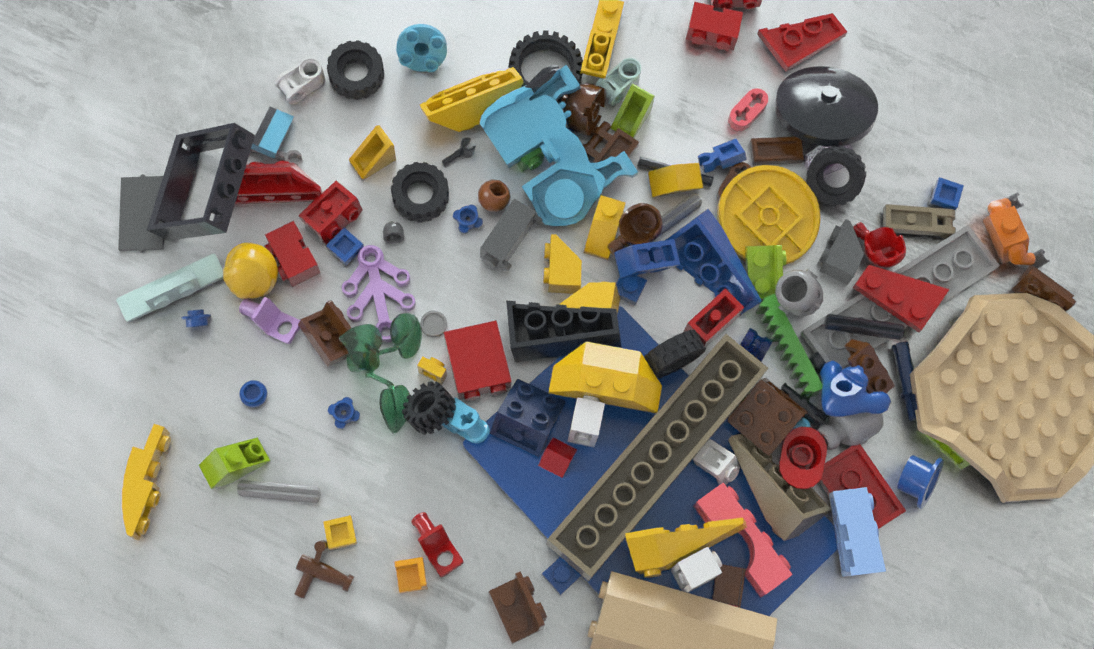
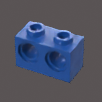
M674 239L631 245L614 252L620 278L661 272L680 265Z

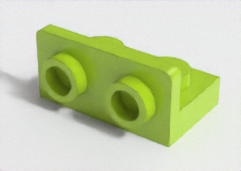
M782 245L745 247L746 273L760 299L775 294L776 284L779 278L783 276V266H786V251L782 250Z

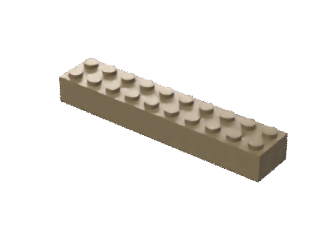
M725 334L547 539L546 545L586 580L590 581L626 538L625 533H630L769 368L729 335Z

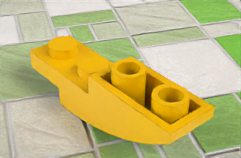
M599 0L581 67V74L606 78L624 1Z
M153 424L144 449L132 447L123 480L122 511L127 535L138 541L141 535H145L149 528L150 519L148 517L152 508H156L161 496L159 492L160 487L151 482V480L157 477L161 466L159 460L162 453L168 450L171 442L170 432L164 426Z

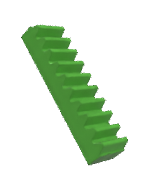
M772 294L765 297L755 313L764 314L760 322L761 324H769L765 332L773 333L770 342H778L775 351H783L779 359L780 361H788L784 369L793 370L789 378L798 380L794 388L803 389L800 394L803 397L811 398L818 395L822 391L823 384L785 312L778 308L780 304L777 301L776 295Z

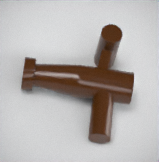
M326 540L315 543V558L305 554L301 555L296 570L303 572V575L294 593L296 596L305 598L313 578L343 587L342 590L349 591L355 576L351 574L346 576L330 565L321 562L323 552L328 549Z

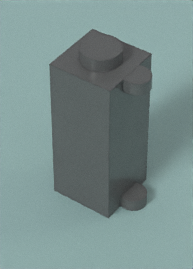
M513 199L480 247L482 261L491 268L497 267L501 270L509 271L512 265L508 261L533 224L540 225L543 221L542 218L536 215L535 210Z

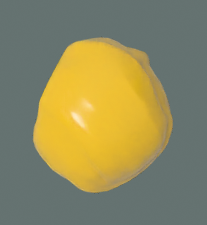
M246 242L235 246L228 253L223 268V280L230 292L240 299L260 298L272 291L278 278V267L273 255L265 247L254 243Z

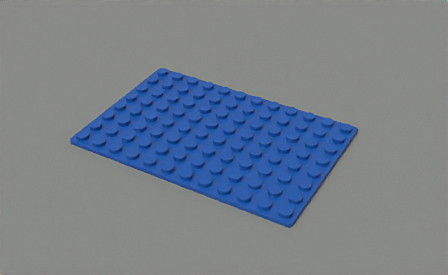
M619 306L617 317L622 348L639 351L645 357L649 351L659 344L622 306ZM567 355L557 358L529 384L549 393L553 366ZM682 368L670 375L657 378L662 385L658 411L689 377ZM552 394L566 403L551 429L539 457L491 434L483 442L476 444L465 439L463 447L548 539L656 413L605 404L595 447H589L568 442L577 399ZM497 412L485 421L490 431ZM727 418L710 439L735 455L728 439L733 435L742 433L734 428ZM553 437L577 449L563 478L538 466ZM692 459L631 532L661 527L664 530L675 532V529L680 525L686 524L697 525L698 529L704 528L703 524L705 522L693 505L719 486L717 479L697 466ZM740 466L737 477L733 481L728 482L726 486H730L735 490L739 497V504L744 510L748 509L756 519L755 525L761 533L765 532L773 542L772 548L778 556L782 555L786 558L791 566L789 570L793 574L761 598L748 580L744 579L740 608L770 616L838 549L834 525L824 516L799 536L784 541L773 532L772 526L766 521ZM739 533L709 548L711 552H716L722 564L747 569L750 559L749 548ZM626 538L590 581L582 576L598 595L602 581L608 582L611 571L682 591L671 569L661 571V576L645 578L644 574L636 572ZM714 579L690 591L689 594L711 600Z

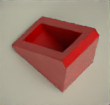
M553 437L538 466L563 478L577 449Z

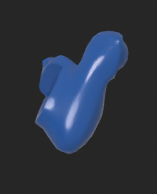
M830 361L822 367L820 372L823 384L821 405L826 415L843 417L866 412L881 414L888 410L891 399L887 393L880 391L869 394L866 392L868 377L864 374V369L860 365L843 369L836 361Z

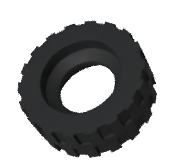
M360 40L341 43L336 49L332 50L327 60V72L332 88L339 95H343L347 99L354 98L355 100H360V98H368L369 95L375 94L377 89L381 87L382 80H384V67L380 53L378 54L377 49L370 46L369 43H363ZM353 59L362 60L368 66L367 75L358 81L349 80L343 73L345 64Z
M834 145L830 148L822 149L811 161L806 174V183L814 192L817 200L819 199L823 204H831V206L841 204L842 206L849 201L852 202L860 194L865 183L866 166L862 162L861 156L857 155L853 149H848L846 146L836 147ZM831 164L843 165L849 172L848 182L839 188L829 186L823 176L826 167Z
M413 162V164H407L403 169H399L397 175L393 177V185H391L392 200L395 209L399 211L402 217L408 218L409 221H417L418 223H422V221L428 222L432 221L435 217H439L440 213L446 209V204L449 201L448 181L444 177V173L437 169V166L430 165L427 162ZM425 181L431 185L433 195L428 202L417 204L409 199L407 190L413 182Z
M689 330L659 344L649 351L644 358L656 377L662 378L696 360L705 352L706 348L697 332Z

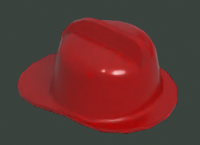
M801 426L788 433L783 443L779 469L783 479L789 485L797 489H808L820 482L827 455V444L824 437L811 427Z

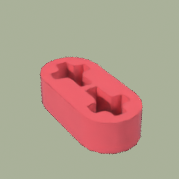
M758 88L750 90L731 110L728 118L730 127L736 131L746 130L765 110L768 104L767 93ZM757 98L761 100L760 103H756L753 107L750 106L752 100ZM744 112L747 113L744 120H736L737 116L740 117Z

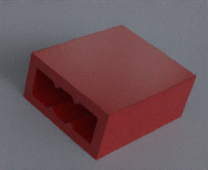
M497 320L444 332L445 344L459 400L474 401L481 398L480 395L491 393L494 396L501 395L511 388L512 381Z

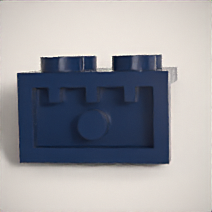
M517 379L497 411L489 434L539 457L549 433L566 402Z

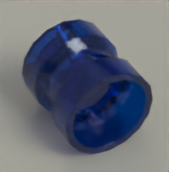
M749 328L740 345L762 362L773 340L768 337H761L756 330Z

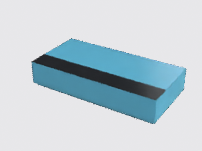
M270 106L255 134L251 149L275 158L293 122L294 116Z

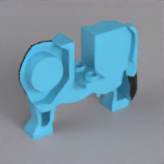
M557 65L543 68L526 86L500 97L491 104L481 115L480 125L508 168L520 162L522 157L539 147L549 163L555 162L553 166L522 186L524 192L531 200L537 215L542 218V222L545 225L550 226L576 224L585 218L602 191L616 178L622 176L633 178L638 175L637 169L625 151L617 157L611 156L604 161L590 163L579 138L566 128V118L571 116V111L563 112L562 109L566 104L564 102L558 104L557 100L565 94L573 93L580 89V84L567 65L561 69Z

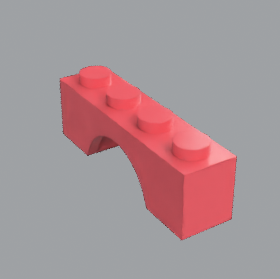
M723 482L699 499L693 507L705 523L743 518L746 521L747 528L738 532L746 541L750 554L745 578L761 598L793 575L789 570L791 566L784 556H778L772 548L773 542L765 532L761 533L755 525L756 519L748 509L744 510L739 504V497L735 490L730 486L727 487Z

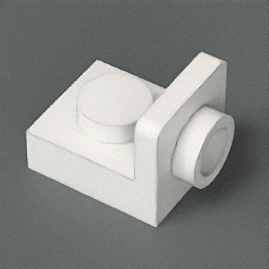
M711 439L693 458L694 463L714 476L719 485L723 482L727 485L739 473L740 465L736 456Z

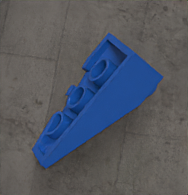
M709 209L666 239L675 240L680 265L675 267L681 271L685 270L695 278L694 281L700 286L703 284L715 293V297L726 288L744 306L740 316L761 302L726 233Z

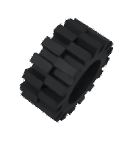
M430 381L427 386L423 383L420 385L421 389L415 388L412 390L414 394L407 396L409 402H404L403 407L405 409L402 410V413L405 415L403 417L417 432H421L424 435L427 432L433 434L435 428L440 431L442 429L441 425L443 423L447 425L449 423L447 418H453L454 413L452 411L456 410L455 399L440 383L435 382L434 384Z

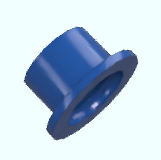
M912 455L901 473L897 489L918 498L917 507L923 509L936 487L944 460L938 458L932 464Z

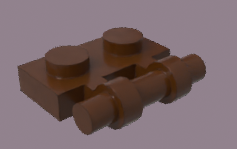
M603 121L599 127L592 131V137L586 144H583V147L587 153L588 160L593 161L592 163H597L611 156L617 157L623 151L630 158L639 146V141L619 128L614 135L609 134L608 131L611 125ZM599 143L606 144L600 153L595 150Z

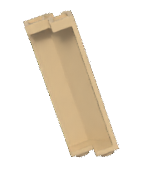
M611 571L608 582L602 581L598 598L603 599L597 621H591L587 637L592 638L590 649H773L777 618Z

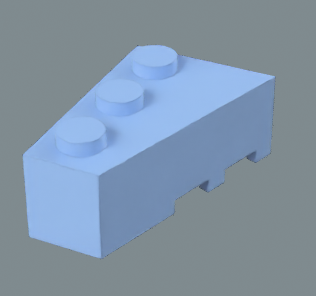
M867 487L829 493L842 577L886 572L878 538V526L876 521H874L872 510H874L873 496L871 493H868Z

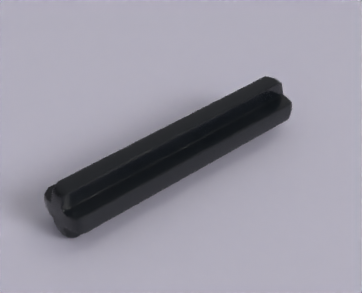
M827 314L824 321V327L828 330L897 340L902 339L905 330L902 324Z

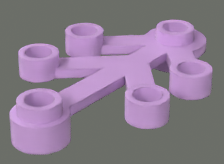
M367 245L358 253L357 260L359 266L350 279L342 284L343 294L348 298L355 297L358 294L357 285L367 272L369 273L370 282L354 305L348 307L347 316L352 322L361 321L364 316L363 310L372 297H374L379 320L375 327L376 336L381 342L389 343L396 338L397 327L393 321L389 320L384 294L400 303V307L404 311L413 310L416 302L412 294H405L380 278L379 270L394 277L395 283L400 287H405L409 284L410 274L407 270L399 269L385 261L383 252L379 247ZM368 256L376 258L374 262H367L366 259ZM404 274L407 278L405 281H399L397 279L398 276ZM349 285L355 287L352 292H347L345 289ZM405 299H411L412 304L409 306H405L403 304V301ZM353 310L360 311L357 317L350 315ZM385 329L392 331L389 336L382 335V331Z

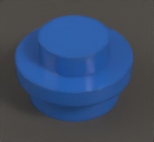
M251 380L241 387L239 395L244 405L255 408L261 406L266 401L268 393L263 383Z

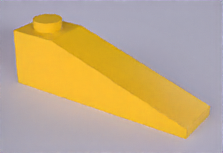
M743 518L711 521L704 523V528L698 529L697 525L686 524L680 525L675 529V532L664 530L661 527L625 533L636 572L644 574L645 578L661 576V571L669 570L687 557L706 547L710 548L747 528L746 521Z

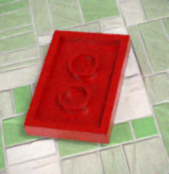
M861 444L849 447L825 463L823 475L819 483L829 496V493L833 491L867 487L868 493H871L873 496L874 510H872L878 529L906 512Z

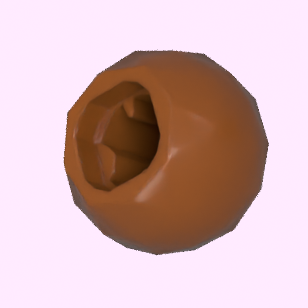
M491 179L479 188L478 202L489 212H499L507 207L510 202V190L500 180Z

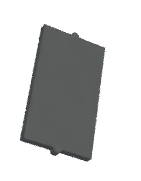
M142 174L140 177H121L119 251H139L143 253L144 250H164V239L147 231L163 176H145Z

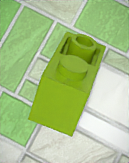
M257 437L215 448L199 464V467L210 488L213 489L237 481L264 466L270 459Z

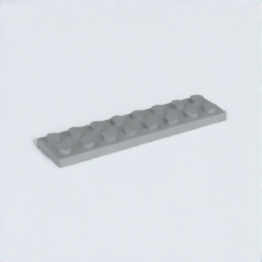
M967 225L895 271V273L949 289L939 304L941 306L995 271L1000 265L970 226ZM862 294L857 295L829 313L902 324L905 329L909 327ZM825 317L800 333L814 353L818 352L826 363L836 361L843 369L850 365L848 362L850 354L844 345L851 339L868 342L874 349L890 339L825 329Z

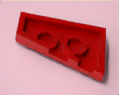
M831 13L808 18L804 22L790 25L786 23L781 24L778 28L769 30L768 28L759 29L757 35L787 72L844 38L847 30L836 16Z
M872 265L867 266L853 286V289L918 333L923 330L949 291L947 288Z

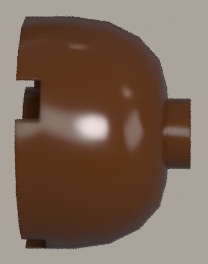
M585 83L580 84V89L576 92L563 96L561 102L566 104L562 109L563 112L571 111V116L566 118V125L571 130L585 136L592 135V131L598 127L602 117L598 114L600 107L604 108L605 88Z

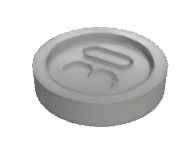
M434 310L425 313L420 321L421 330L429 337L441 336L447 329L446 317L441 312Z

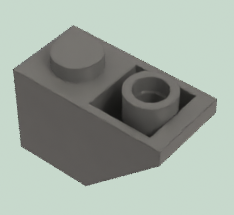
M845 219L840 227L836 225L829 238L833 243L830 248L825 247L819 261L823 262L820 272L848 285L860 265L864 252L851 221Z

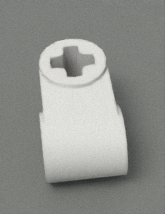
M306 58L296 66L281 73L275 79L274 84L287 96L286 101L293 105L303 100L313 91L321 88L325 83V74L317 59ZM312 71L317 72L313 76H307Z

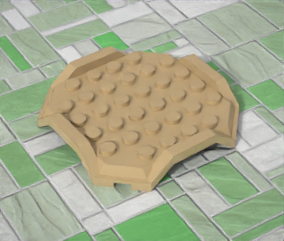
M1028 293L974 295L970 297L962 315L936 348L910 374L912 394H916L918 408L915 410L918 431L949 445L992 483L1002 503L1061 498L1094 465V335L1057 304Z

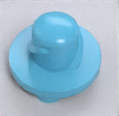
M414 24L405 28L400 33L396 44L399 62L401 65L415 71L435 72L447 55V42L444 35L437 28L427 24Z

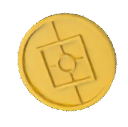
M761 165L741 172L726 186L718 202L717 221L726 233L738 258L746 262L745 247L782 245V250L786 251V265L791 264L811 248L820 228V208L814 192L799 175L783 167Z

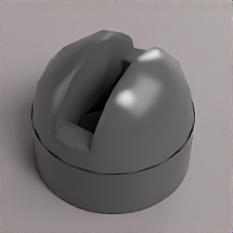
M393 221L386 223L383 228V240L391 244L403 241L404 230L401 224L398 222L394 223Z

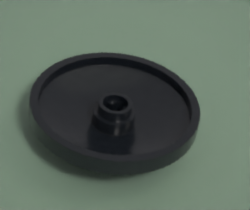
M815 66L798 70L783 80L777 90L775 112L783 127L795 137L814 145L827 147L836 145L837 147L855 143L872 130L878 114V101L871 87L858 76L839 68Z

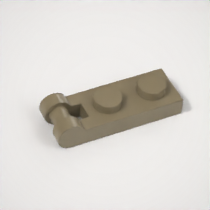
M886 204L883 207V227L893 228L895 233L940 236L944 239L956 233V228L953 227V221L956 219L955 210ZM937 219L942 221V225H937Z

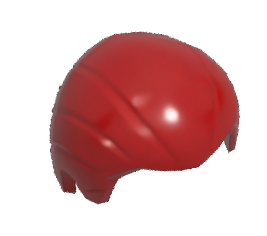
M858 222L853 226L856 236L864 241L866 257L874 266L890 268L899 264L906 255L905 241L902 235L896 236L893 228L881 227L869 231L862 222Z

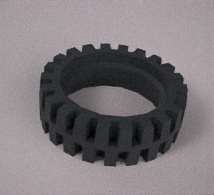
M543 30V34L539 35V32L536 31L533 32L532 37L529 34L524 36L523 42L519 40L516 43V48L513 47L508 68L514 67L523 78L524 83L521 87L529 83L521 72L523 60L530 53L538 50H551L560 53L567 59L570 71L578 83L581 84L583 74L580 72L583 58L579 48L576 49V44L573 41L568 42L567 36L563 35L560 38L559 32L553 31V35H549V30ZM563 96L557 100L558 104L561 103Z

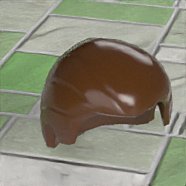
M638 203L629 207L619 220L618 226L621 235L608 244V250L614 255V252L623 249L629 243L637 245L656 240L663 228L662 216L659 210L653 205Z

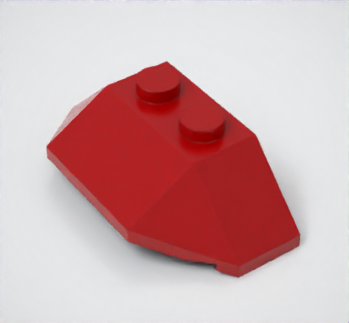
M278 161L275 164L251 162L246 165L235 204L313 202L323 192L321 186L295 163L288 161Z

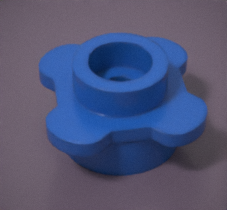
M475 205L464 206L453 213V218L457 220L459 224L458 229L461 233H467L469 229L480 228L483 225V220L479 218Z
M204 309L187 311L188 316L181 318L186 321V327L207 326L208 318L211 317V314H204Z
M344 397L328 407V413L334 417L335 426L339 429L345 428L346 424L351 421L356 422L360 418V413L354 409L353 400L349 397ZM346 411V415H342L341 412Z

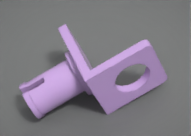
M264 297L260 304L249 298L244 299L240 304L239 312L242 315L251 317V320L266 335L281 342L290 344L300 329L298 326L299 319L281 312L267 297ZM290 322L292 324L290 332L284 335L279 334L281 324Z

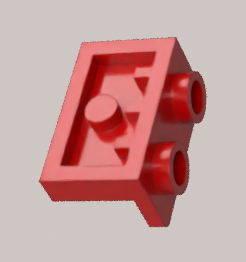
M335 181L298 216L327 245L343 228L357 220L363 209L358 198L338 181Z

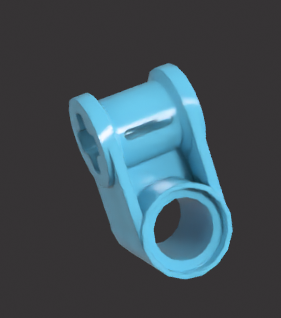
M454 397L456 402L454 403L456 410L452 411L454 416L453 418H447L449 421L447 425L444 423L442 425L450 432L460 435L471 443L483 442L490 432L488 424L480 419L479 413L475 409Z

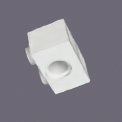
M593 396L577 397L568 442L595 447L605 403L599 402V399Z
M706 547L678 562L671 569V572L682 592L689 593L722 573L720 570L722 563L716 552H711Z

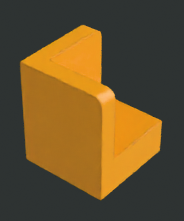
M423 557L394 562L400 594L428 589Z

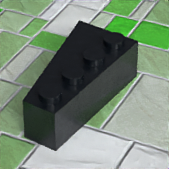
M506 300L510 348L515 362L569 355L585 342L622 348L616 309L584 306L578 309L567 308L566 305L556 304V307L540 306V303L516 304V301Z

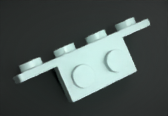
M211 254L118 297L116 301L125 320L131 322L223 279V268L216 254Z

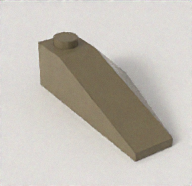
M743 434L733 435L728 439L766 521L772 526L773 532L784 541L799 536L832 510L812 487L797 489L789 485L783 479L779 465L772 461V454H765Z

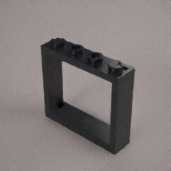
M230 123L176 135L147 231L167 241L227 233L255 134L236 123ZM183 143L187 146V150L182 148ZM224 148L204 216L180 221L200 153ZM211 213L215 214L213 221L209 220Z

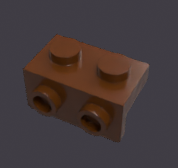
M332 300L326 302L322 310L300 319L298 326L327 367L354 355L361 343L356 330L351 328L344 318L342 311L336 307Z
M851 339L844 345L850 354L848 362L851 367L860 365L864 369V374L868 377L867 393L880 391L887 393L895 387L888 371L882 365L870 343Z

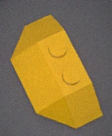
M512 67L505 71L486 73L442 90L419 105L429 121L461 132L463 130H470L480 124L481 115L491 104L500 97L521 88L524 82L523 78Z
M585 342L553 366L549 387L550 394L576 399L577 397L593 396L598 398L599 402L651 413L658 412L662 390L661 383L641 352Z

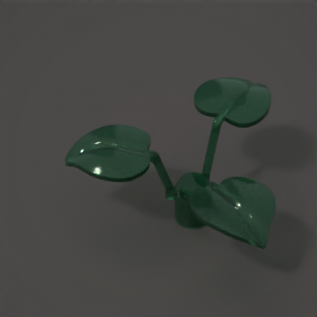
M401 313L393 319L390 327V337L395 345L390 348L379 350L382 345V335L379 329L372 324L358 325L339 337L349 353L347 357L348 369L351 372L365 373L366 378H372L387 385L388 388L380 393L379 405L386 426L394 434L406 422L402 410L405 409L403 407L404 402H409L407 396L410 393L404 385H396L394 387L391 381L373 372L380 365L379 355L398 350L402 358L408 359L413 357L419 350L422 330L418 318L415 314Z

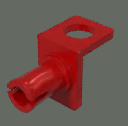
M426 512L419 513L412 519L411 523L421 536L418 538V542L440 577L446 576L464 563L442 524L435 527ZM449 552L453 555V561L450 565L441 566L438 563V558L442 553Z

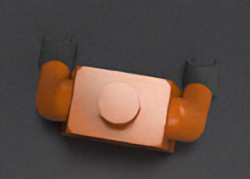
M1017 192L1003 199L991 202L987 207L990 215L983 219V223L1001 263L1011 262L1015 265H1033L1038 269L1050 262L1049 259L1047 260L1044 257L1045 251L1043 249L1035 253H1028L1029 236L1016 210L1024 206L1018 200L1020 194Z

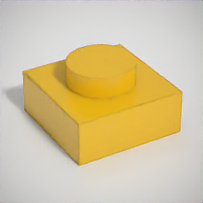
M422 356L417 365L418 373L441 385L447 377L445 365L441 361L433 357L427 359Z
M351 515L323 521L329 550L357 544Z

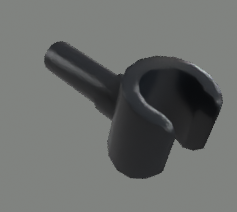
M466 137L462 139L460 148L442 160L443 165L446 166L461 156L471 157L476 146L470 149L465 148L470 143L471 138Z

